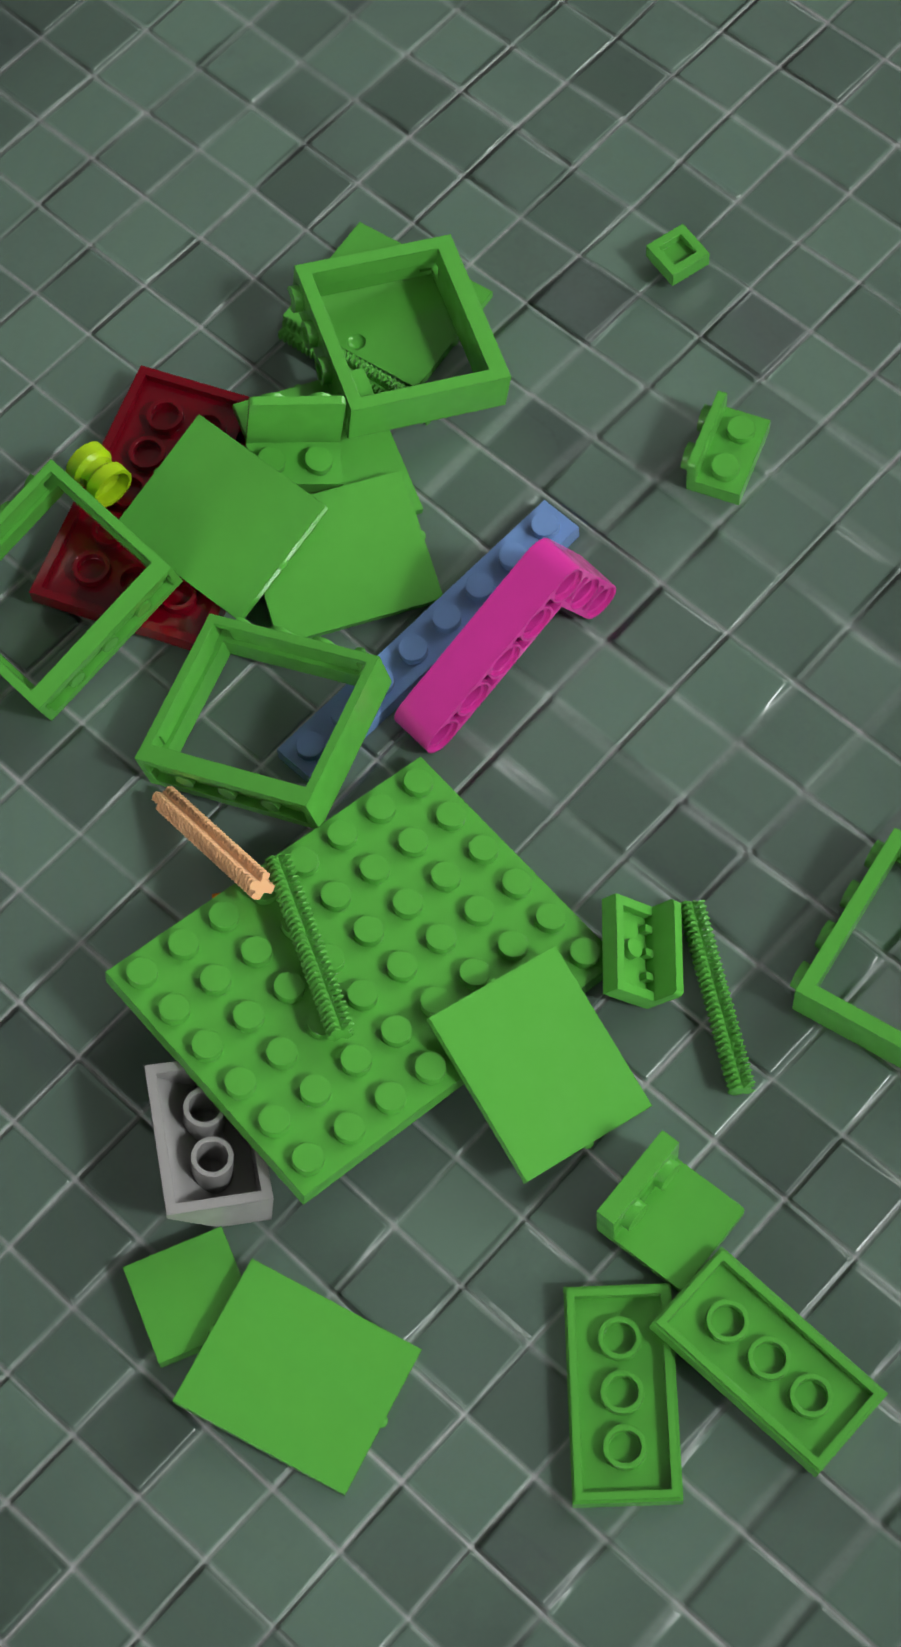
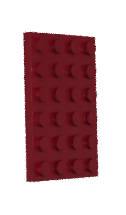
M141 365L102 443L110 452L111 461L119 462L131 473V485L121 499L105 508L119 520L151 478L154 470L161 465L199 414L245 447V438L234 414L233 404L249 400L250 397ZM73 502L29 594L33 602L97 621L146 569V566ZM183 580L139 627L135 634L191 650L209 614L224 617L226 611Z

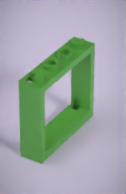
M451 234L294 265L293 285L287 287L291 298V310L293 313L299 312L302 320L301 333L303 342L307 349L313 348L316 355L315 369L319 383L322 386L327 385L332 396L345 397L346 408L343 427L348 439L506 405L511 375ZM432 274L473 373L361 397L321 296Z
M52 459L35 476L30 473L25 481L24 488L11 501L0 505V561L65 493L146 566V569L36 686L0 654V675L51 721L183 582L171 566Z
M209 614L134 759L150 783L164 787L173 786L178 791L309 828H319L324 823L392 681L380 656L367 653L363 647H357L353 650L335 645L332 641L323 637L315 636L310 639L294 635L289 630L280 626L266 628L251 624L248 620L239 616L234 620ZM230 654L355 686L306 787L181 753Z
M894 827L885 843L879 839L874 843L864 863V866L869 869L861 883L854 879L851 881L839 904L840 907L844 908V911L836 923L831 920L826 922L815 942V947L820 949L811 964L805 960L800 964L792 978L790 987L795 989L793 1010L901 1068V1031L820 987L895 862L901 864V830Z

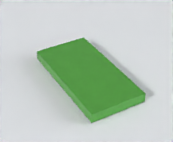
M722 1246L655 1318L649 1327L815 1478L888 1394Z
M671 1283L563 1287L572 1507L682 1505L684 1500L675 1351L649 1328L655 1318L672 1301Z

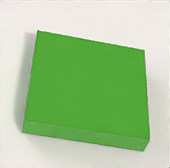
M222 1226L123 1267L161 1368L200 1352L209 1336V1327L218 1320L242 1277Z

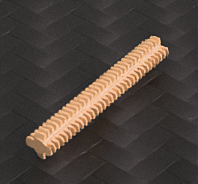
M167 786L163 792H154L152 801L157 804L156 810L218 866L221 871L225 872L247 895L254 900H260L264 893L272 894L275 885L269 880L270 873L251 858L235 841H232L226 833L220 830L217 825L199 811L175 787Z

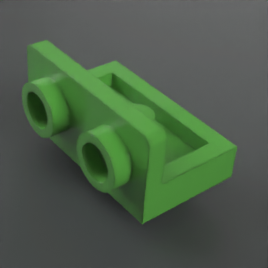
M617 893L602 899L604 995L645 1009L674 1000L683 995L682 914L680 902L670 899L655 906H649Z

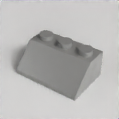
M178 1061L145 1065L144 1069L167 1219L214 1227L272 1220L274 1198L267 1163L191 1079Z

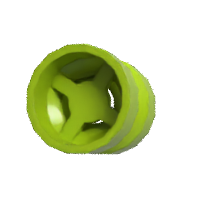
M92 441L84 444L74 452L66 465L65 471L78 484L85 487L86 491L104 507H108L121 499L131 485L132 476L122 464L111 461L110 452L101 443Z

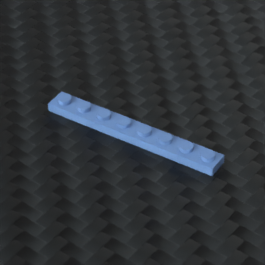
M542 501L377 655L380 656L392 683L366 737L400 706L526 551L543 538H549L568 548L579 537V527L547 501ZM346 684L277 749L279 758L307 783L355 687L353 685Z

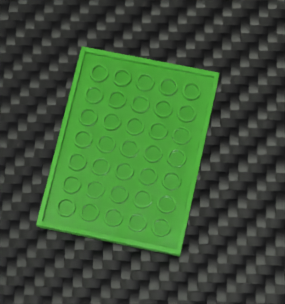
M421 756L322 823L319 828L316 827L275 855H292L289 859H293L292 864L296 866L293 870H297L295 875H299L297 880H300V885L303 886L301 891H305L303 896L307 897L305 902H309L307 907H311L309 912L313 913L311 918H315L313 922L317 924L315 929H319L317 934H321L319 940L324 941L321 945H325L323 950L328 952L325 956H329L327 961L332 963L329 967H333L334 969L331 972L336 974L333 978H337L338 980L335 983L340 984L337 989H341L340 995H344L341 1000L346 1001L344 1006H348L346 1010L350 1012L348 1017H352L350 1022L354 1023L353 1030L351 1031L354 1033L349 1039L341 1038L335 1042L327 1039L326 1036L328 1035L324 1032L326 1029L323 1028V1023L320 1021L321 1017L318 1015L320 1012L316 1010L317 1006L314 1004L316 1001L312 999L313 995L308 988L309 984L304 977L305 973L302 972L301 962L298 961L297 951L294 950L293 940L290 939L291 935L288 933L287 924L284 922L286 919L282 917L283 913H281V908L278 906L280 903L277 902L274 891L272 894L264 893L260 900H254L235 883L105 972L108 985L169 1054L180 1063L191 1079L202 1089L303 1205L464 1085L426 1021L429 1017L485 986L488 979H497L553 946L557 947L584 993L603 980L602 941ZM265 862L261 867L265 869L268 863Z

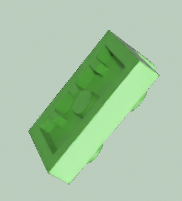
M718 390L712 406L704 404L697 423V431L700 432L696 443L688 442L682 457L681 469L687 470L686 489L739 505L769 434L771 420L727 407V393Z

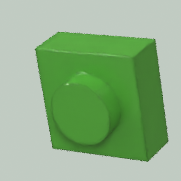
M684 224L679 225L646 245V257L672 286L709 265L710 253Z

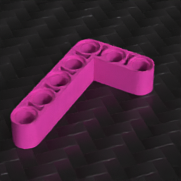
M549 538L537 541L526 551L396 710L394 720L429 754L441 750L456 735L561 607L586 619H592L603 612L613 600L616 594L615 585L581 555Z

